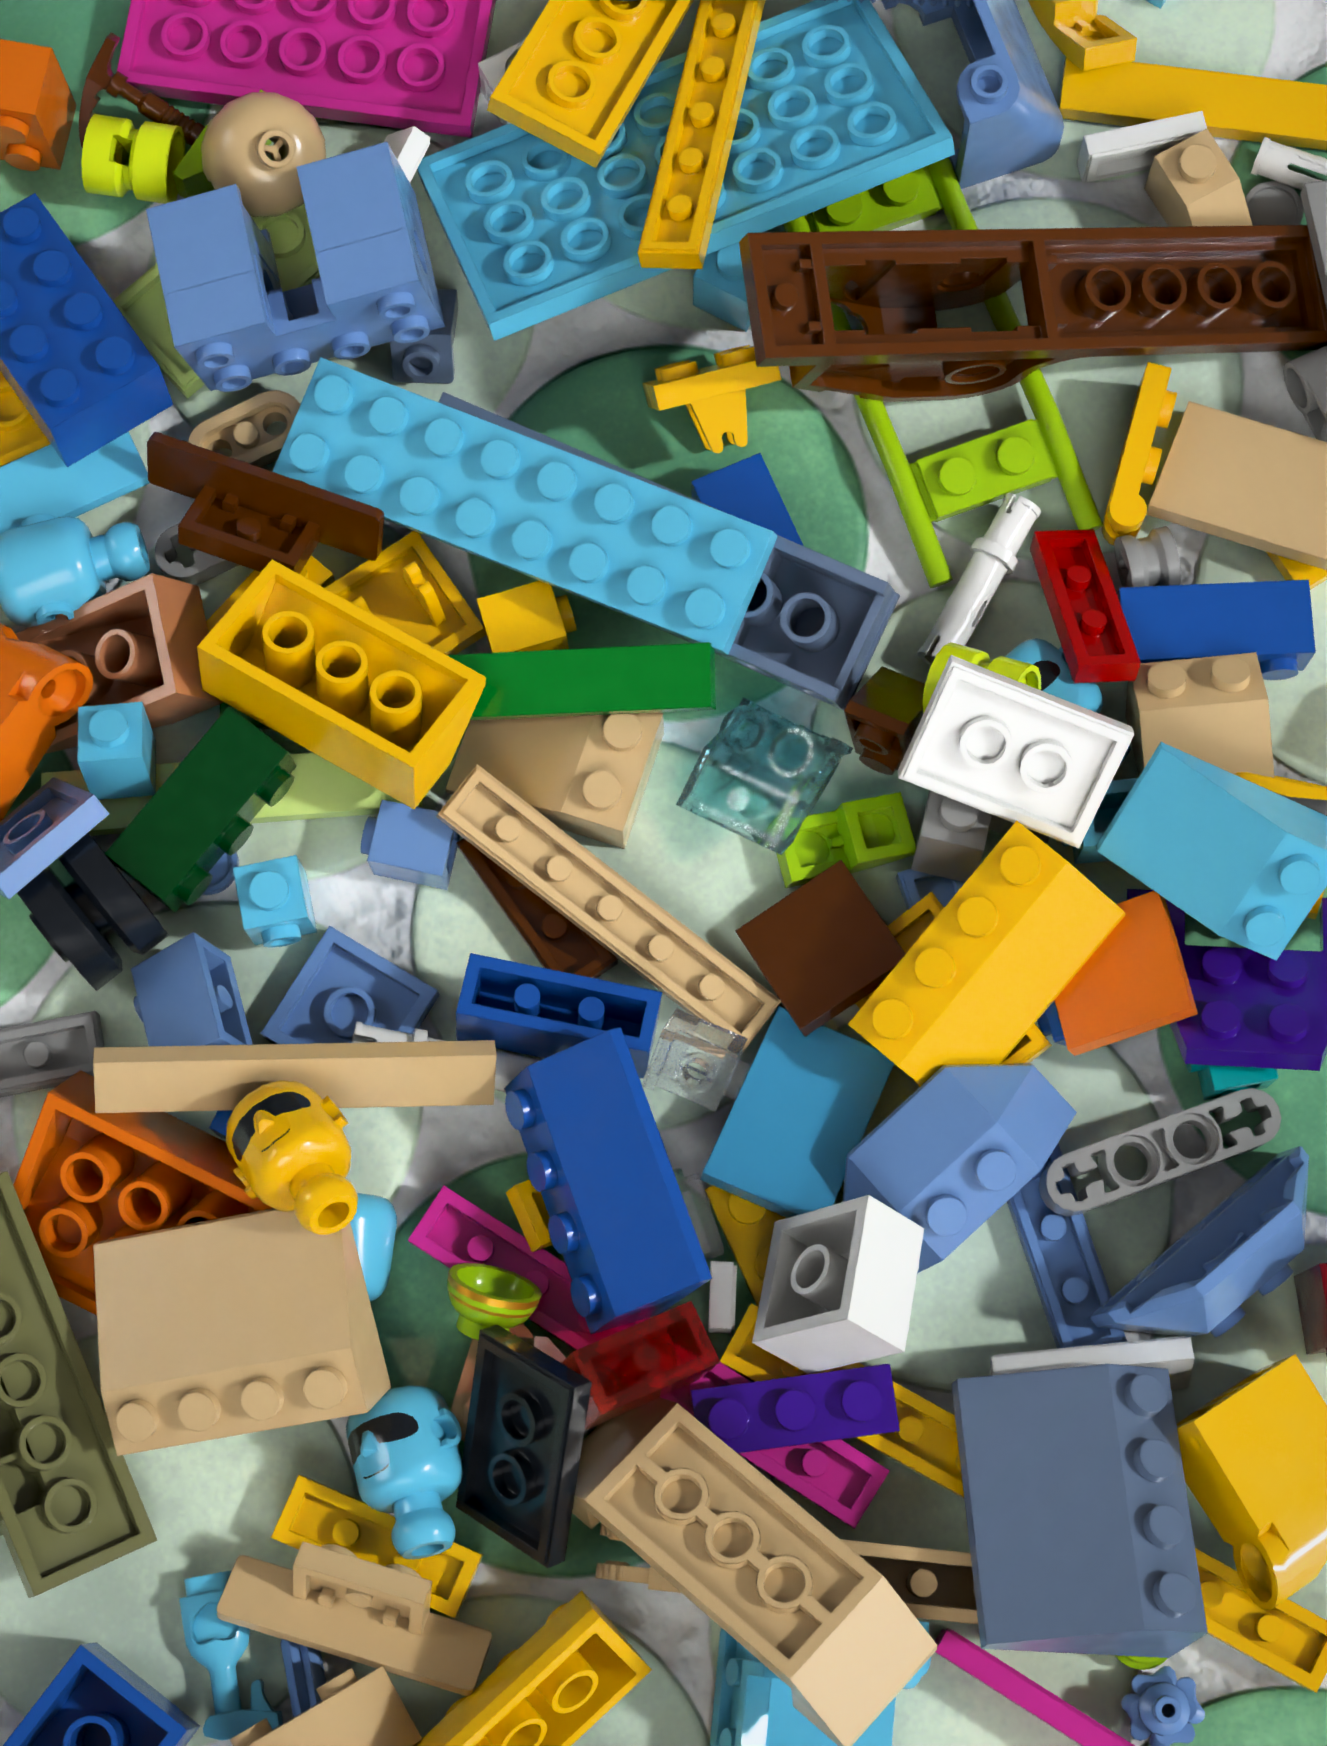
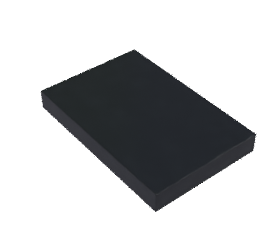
M494 1325L480 1330L462 1458L463 1477L458 1487L456 1508L546 1568H550L565 1561L592 1381L501 1326Z

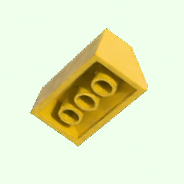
M273 559L197 646L203 691L414 810L450 765L486 685V677Z
M1016 821L850 1020L848 1025L920 1085L925 1083L943 1065L1002 1064L1126 913L1066 859Z
M581 1590L572 1600L557 1607L548 1617L546 1624L519 1649L505 1655L498 1663L495 1671L471 1695L457 1700L448 1709L445 1717L422 1740L413 1746H571L652 1669L611 1620Z

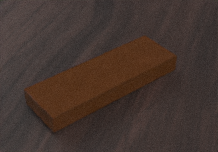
M464 838L456 843L460 852L543 968L598 978L618 964L616 956Z

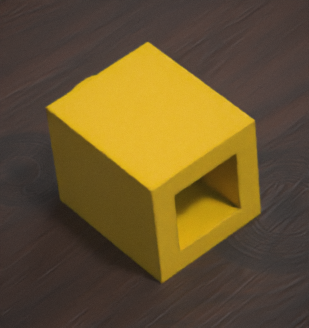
M541 581L477 599L491 653L569 649L566 633L577 631L567 595L555 597L552 586Z

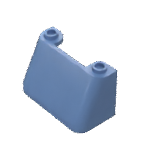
M889 0L886 4L882 1L885 10L897 5L894 0ZM906 0L900 1V3L908 5ZM913 0L909 6L920 13L919 17L923 26L952 18L970 62L960 74L956 90L958 104L965 118L960 148L955 150V155L949 157L961 189L1042 163L1051 158L1060 146L1064 130L1063 117L1015 1L973 0V6L968 8L967 0H961V5L957 8L954 5V0H949V4L946 7L942 4V0H937L935 6L930 4V0H925L922 6L918 3V0Z

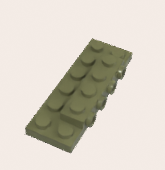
M8 1171L0 1173V1536H4L27 1596L31 1598L157 1541V1538L124 1456H117L106 1412Z

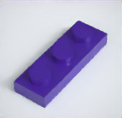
M890 1364L691 1390L694 1417L736 1453L900 1431Z

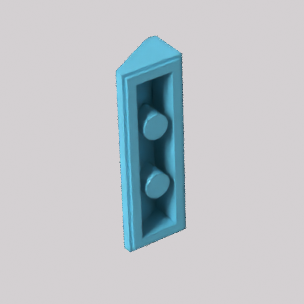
M129 431L69 467H66L51 444L1 466L0 534L10 529L21 527L24 519L35 514H50L56 518L65 516L77 517L149 484L147 469Z

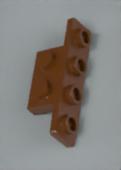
M154 432L147 441L148 481L158 487L195 499L178 525L179 544L262 572L273 559L298 574L301 573L319 542L371 561L377 560L382 551L384 512L379 508L159 432Z

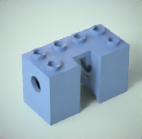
M388 142L296 167L320 277L312 279V284L283 292L281 288L270 233L267 229L260 230L243 206L240 189L236 184L146 209L174 348L210 391L216 389L223 392L241 390L249 386L252 380L275 373L284 376L302 373L311 367V363L318 362L320 357L324 359L333 357L338 359H354L368 353L370 347L391 341L398 343L416 342L427 337L431 330L445 327L416 194Z

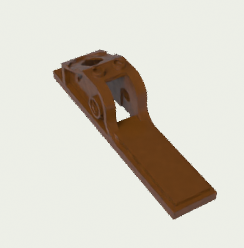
M1307 225L747 233L739 242L756 366H789L792 388L816 392L834 391L859 395L863 399L884 402L953 400L975 397L1007 388L1020 382L1029 374L1042 367L1077 358L1318 350L1327 346V308ZM1021 280L1028 326H1017L1012 331L972 332L971 327L938 328L935 311L961 308L984 302L987 299L1001 295ZM831 303L841 307L848 315L856 317L860 321L863 330L835 331Z

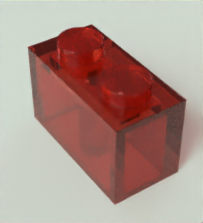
M689 1301L573 1351L561 1363L592 1381L585 1430H588L700 1380L717 1366L720 1360L692 1301Z

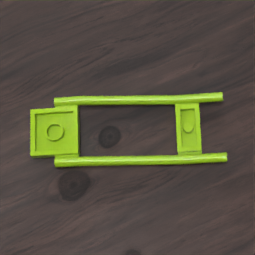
M949 157L783 224L785 232L890 231L936 215L937 211L944 210L952 230L978 229ZM1007 292L984 301L997 331H1012L1015 327L1021 326ZM831 303L835 331L852 330L844 310ZM1041 369L1032 372L1020 381L1035 420L1030 419L917 459L916 462L909 464L883 401L863 399L859 395H854L889 478L930 588L939 587L953 580L931 522H939L1003 499L1006 493L1017 494L1048 483L1058 477L1078 530H1097L1103 526L1061 414Z

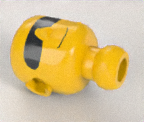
M279 1080L262 1085L247 1094L238 1103L227 1122L226 1145L238 1166L233 1172L245 1185L244 1192L251 1199L258 1197L264 1204L279 1211H295V1215L302 1227L319 1235L335 1233L346 1227L357 1212L358 1195L352 1183L346 1178L351 1165V1146L342 1129L349 1123L328 1095L321 1099L319 1094L300 1082Z

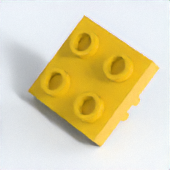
M744 345L714 353L716 365L698 369L696 361L690 362V360L654 368L657 380L643 383L648 407L661 411L685 405L704 448L714 453L723 451L722 435L726 433L729 443L739 447L746 446L748 443L746 389L782 380L779 366H756L754 346Z
M412 531L381 551L377 560H367L325 587V589L445 655H456L486 635L479 619L419 533Z

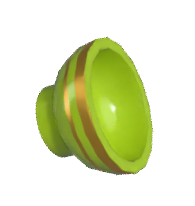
M461 1263L453 1265L448 1271V1296L454 1309L459 1313L456 1327L464 1335L479 1340V1333L482 1329L499 1325L510 1332V1328L526 1322L537 1308L542 1296L540 1288L529 1279L496 1266L479 1263Z

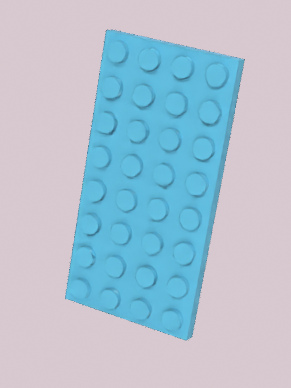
M814 0L760 22L706 255L740 242L747 233L765 232L955 155L951 133L870 0H864L862 3L859 0H851L850 2L847 0ZM687 52L657 63L596 168L511 123L422 159L417 168L418 175L494 341L671 270L669 268H641L637 252Z

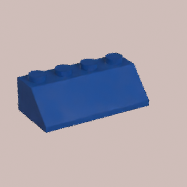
M621 1027L607 1030L533 1063L522 1070L504 1088L506 1092L505 1109L507 1117L513 1128L520 1132L528 1155L527 1172L530 1182L538 1192H541L550 1217L548 1229L551 1242L556 1251L563 1254L572 1280L570 1286L572 1302L579 1315L585 1317L590 1334L660 1315L711 1280L712 1276Z

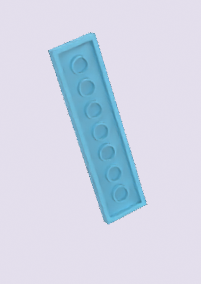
M322 357L319 359L272 471L379 508L384 512L385 520L695 643L710 642L715 651L728 655L778 537L772 530Z

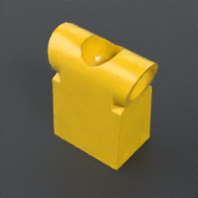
M1296 1354L1253 1372L1176 1423L1185 1482L1223 1541L1233 1546L1234 1562L1244 1589L1255 1604L1261 1609L1269 1611L1313 1581L1327 1561V1405Z

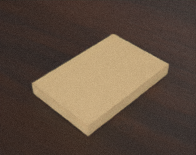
M1189 401L1149 502L1147 515L1327 570V442Z

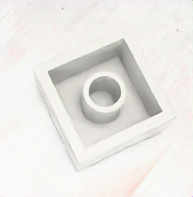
M870 1195L775 1221L752 1343L808 1374L905 1352L924 1228Z

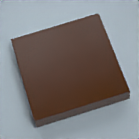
M842 860L735 930L804 1036H807L876 990L906 954Z

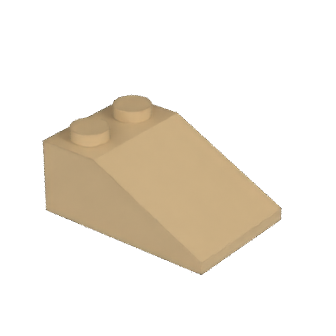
M663 713L470 720L445 790L447 793L454 794L476 764H478L560 829L625 849L664 736Z

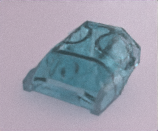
M743 697L739 706L732 709L724 717L719 733L703 748L676 805L782 855L793 843L803 821L820 799L842 757L851 754L853 748L836 738H829L823 734L820 735L803 725L793 723Z

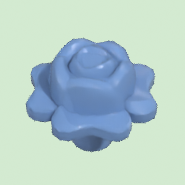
M1163 1666L1152 1675L1137 1674L1133 1676L1131 1687L1135 1694L1129 1693L1121 1700V1706L1130 1718V1735L1133 1739L1142 1741L1149 1737V1744L1151 1746H1170L1173 1743L1188 1744L1192 1742L1195 1737V1731L1191 1724H1198L1205 1718V1711L1196 1698V1684L1194 1680L1189 1677H1181L1177 1680L1176 1673L1170 1666Z

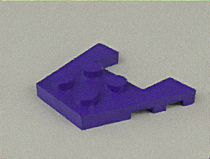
M1127 889L1126 900L1154 890ZM1322 898L1320 908L1321 951L1283 950L1277 961L1248 948L1186 945L1185 912L1166 899L1198 1012L1197 1015L1170 1024L1185 1064L1320 1071L1327 1054V898Z

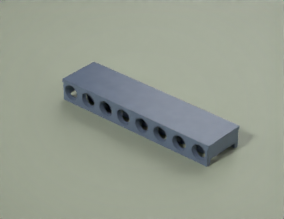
M443 392L440 397L439 403L699 502ZM777 535L775 545L729 654L725 655L718 651H715V654L841 710H845L849 700L856 693L900 595L884 580ZM667 632V633L672 634V635H674V636H676V637H678V638H681V639H683V640H685V641H687V642L695 643V642H693V641H690V640H688V639H685V638L680 637V636H678V635H675V634H673V633Z

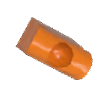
M0 623V821L4 819L56 738L55 726L66 722L78 713V707H82L86 703L93 688V675L89 667L44 644L19 640L14 631Z

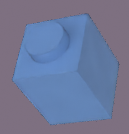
M382 800L378 817L369 816L366 820L361 839V853L368 855L367 862L374 875L448 890L458 848L456 843L459 841L460 835L436 817L439 811L416 807L414 810L402 803Z

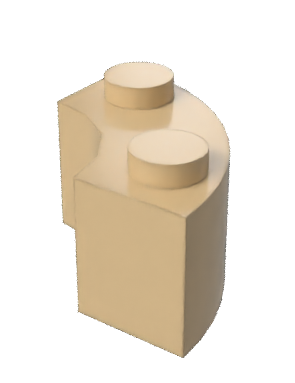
M381 1666L360 1679H357L353 1669L350 1668L316 1688L322 1701L274 1729L271 1728L267 1718L230 1739L233 1746H413L422 1740V1737L384 1667Z

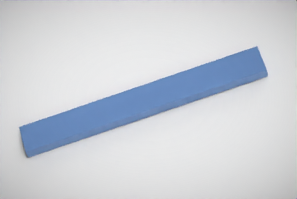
M911 869L898 872L896 876L907 910L930 892L945 907L965 883ZM1057 1144L1042 1170L1007 1201L1057 1349L1127 1342L1123 1330L1097 1327L1089 1318L1112 1296L1083 1213L1074 1216L1056 1214L1046 1206L1041 1198L1039 1190L1041 1174L1047 1165L1062 1156L1059 1144ZM1063 1168L1064 1178L1056 1183L1057 1190L1060 1194L1071 1193L1077 1202L1078 1198L1068 1170Z

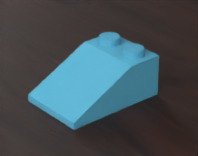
M1160 742L1099 840L1097 852L1217 935L1277 961L1327 886V816Z

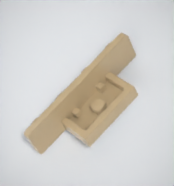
M302 1541L293 1563V1570L246 1555L239 1556L236 1559L217 1605V1617L222 1621L377 1669L383 1666L387 1672L464 1696L471 1695L476 1689L492 1641V1633L489 1630L431 1613L432 1581L422 1578L415 1570L400 1564L382 1566L357 1558L350 1550L334 1544H325L320 1547Z

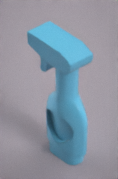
M231 1571L184 1579L186 1597L179 1598L186 1646L191 1656L206 1667L210 1674L215 1715L209 1716L205 1721L203 1733L206 1737L221 1741L231 1739L267 1718L272 1729L283 1724L282 1711H275L268 1702L264 1693V1681L262 1679L255 1680L251 1684V1708L242 1709L236 1665L248 1646L250 1629L222 1621L217 1617V1605Z

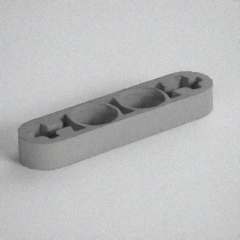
M1254 1088L1242 1089L1066 1153L1047 1165L1042 1172L1039 1182L1041 1198L1046 1206L1056 1214L1064 1216L1080 1215L1253 1151L1272 1140L1279 1131L1281 1123L1279 1106L1273 1097L1262 1090ZM1241 1104H1243L1247 1112L1258 1111L1261 1115L1262 1122L1254 1127L1256 1136L1253 1135L1249 1127H1243L1229 1132L1222 1137L1221 1129L1218 1125L1238 1116L1242 1112ZM1209 1113H1215V1120ZM1190 1124L1201 1130L1205 1136L1206 1147L1205 1152L1200 1158H1187L1177 1151L1174 1146L1173 1136L1178 1125ZM1223 1141L1229 1148H1223ZM1120 1146H1134L1142 1151L1146 1157L1147 1170L1141 1180L1132 1181L1125 1179L1116 1170L1114 1156ZM1091 1156H1098V1165ZM1099 1167L1102 1179L1081 1189L1078 1192L1080 1201L1076 1202L1071 1193L1060 1194L1057 1190L1056 1183L1064 1178L1063 1168H1067L1068 1173L1072 1177H1078ZM1104 1182L1111 1189V1192L1106 1193L1104 1191Z

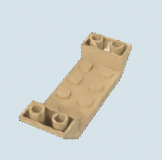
M633 1389L583 1440L572 1513L591 1530L599 1522L605 1525L787 1684L792 1691L793 1707L838 1746H852L937 1650L935 1641L881 1573L678 1403Z

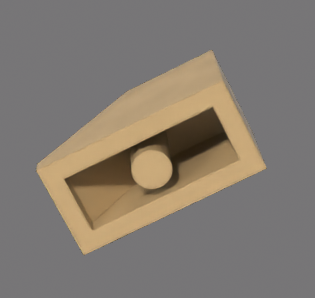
M1208 129L1154 156L1144 189L1168 227L1253 226L1240 179Z

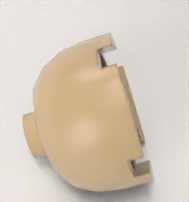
M250 92L226 103L209 121L201 144L203 171L208 182L212 183L215 190L236 184L240 189L243 206L252 217H277L303 205L304 200L296 167L326 159L325 138L315 117L298 101L275 92ZM268 139L274 143L272 146L265 145ZM266 153L271 154L272 160L267 157Z

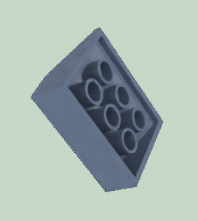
M1100 1364L956 1379L952 1383L981 1649L1170 1658L1208 1633L1168 1369Z

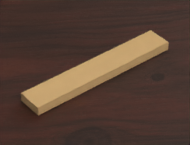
M476 764L436 817L739 1053L744 1052L781 1003V1000L478 764Z
M495 1040L94 1047L95 1113L233 1110L247 1094L262 1085L279 1080L300 1082L319 1094L321 1099L328 1095L338 1108L494 1105L497 1057Z

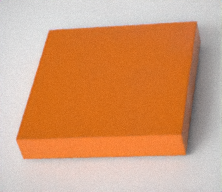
M1155 891L1116 904L1126 915L1055 999L1068 1051L1074 1056L1198 1014L1166 899Z

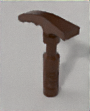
M111 32L106 37L86 77L79 113L81 147L83 148L85 132L90 118L94 115L93 110L101 99L97 93L103 89L115 98L120 95L137 106L138 113L153 122L182 127L184 140L192 146L205 128L204 125L199 122L196 123L194 119L185 116L183 112L180 113L178 109H174V106H169L168 102L152 92L143 93L127 82L128 77L119 71L116 74L112 72L111 61L120 37Z

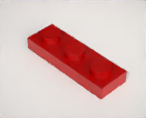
M1095 530L1034 531L1030 552L1073 683L1135 681L1141 662Z

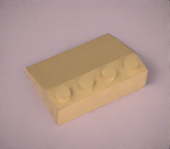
M271 1208L98 1241L93 1245L100 1390L117 1456L368 1413L391 1388L350 1222L346 1227L335 1233L319 1235L302 1227L295 1215V1211L284 1212Z

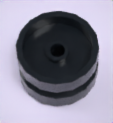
M88 832L58 858L74 879L72 882L65 886L48 866L18 891L17 894L31 911L30 919L53 949L65 962L70 960L79 973L97 991L123 971L122 959L104 935L106 932L113 928L131 951L142 955L160 943L169 934Z

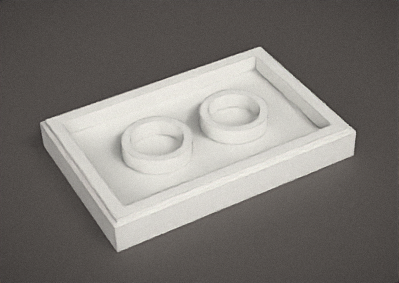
M950 655L899 766L898 777L1012 823L1018 821L1030 830L1079 848L1134 736L1132 726Z

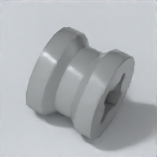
M1167 526L1154 528L1147 537L1139 539L1132 535L1116 537L1114 552L1122 587L1181 584V566L1178 550L1173 535Z

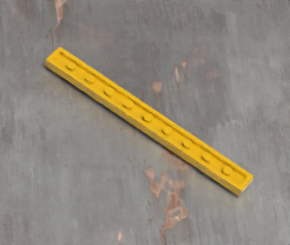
M751 1303L719 1362L753 1382L808 1375V1373L752 1343L759 1307ZM855 1363L816 1373L853 1369L866 1366L861 1363ZM893 1381L900 1431L856 1437L855 1439L964 1499L955 1415ZM1195 1548L1207 1634L1307 1690L1317 1693L1327 1673V1620L1289 1599L1284 1600L1270 1611L1261 1609L1252 1601L1244 1589L1236 1570Z

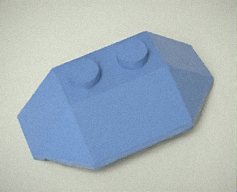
M1014 1063V1065H943L846 1155L842 1202L870 1195L923 1227L924 1234L917 1272L919 1273L943 1261L1042 1170L1077 1112L1031 1063Z
M1301 1146L1278 1153L1098 1308L1089 1318L1100 1328L1192 1337L1211 1332L1214 1337H1218L1227 1332L1246 1314L1240 1305L1257 1290L1264 1296L1285 1282L1293 1273L1288 1263L1304 1250L1309 1155Z

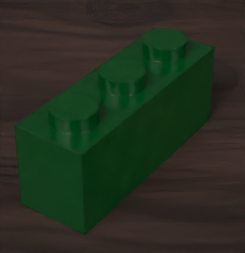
M228 706L105 852V855L116 867L175 913L183 902L191 905L205 892L213 877L209 871L224 853L231 856L245 844L254 828L250 822L265 804L272 807L284 797L293 784L294 776L291 773L296 768V765L287 750L232 707Z

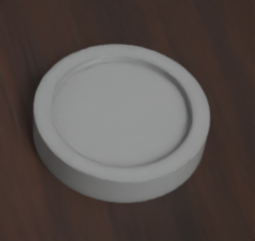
M1276 181L1263 182L1253 187L1245 197L1253 226L1300 225L1304 212L1302 200L1298 193L1288 185Z

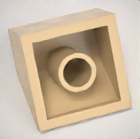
M1256 652L1140 664L1136 680L1128 681L1125 714L1127 725L1132 726L1134 731L1131 744L1138 776L1144 770L1160 742H1163L1232 774L1248 772L1274 778L1269 701Z

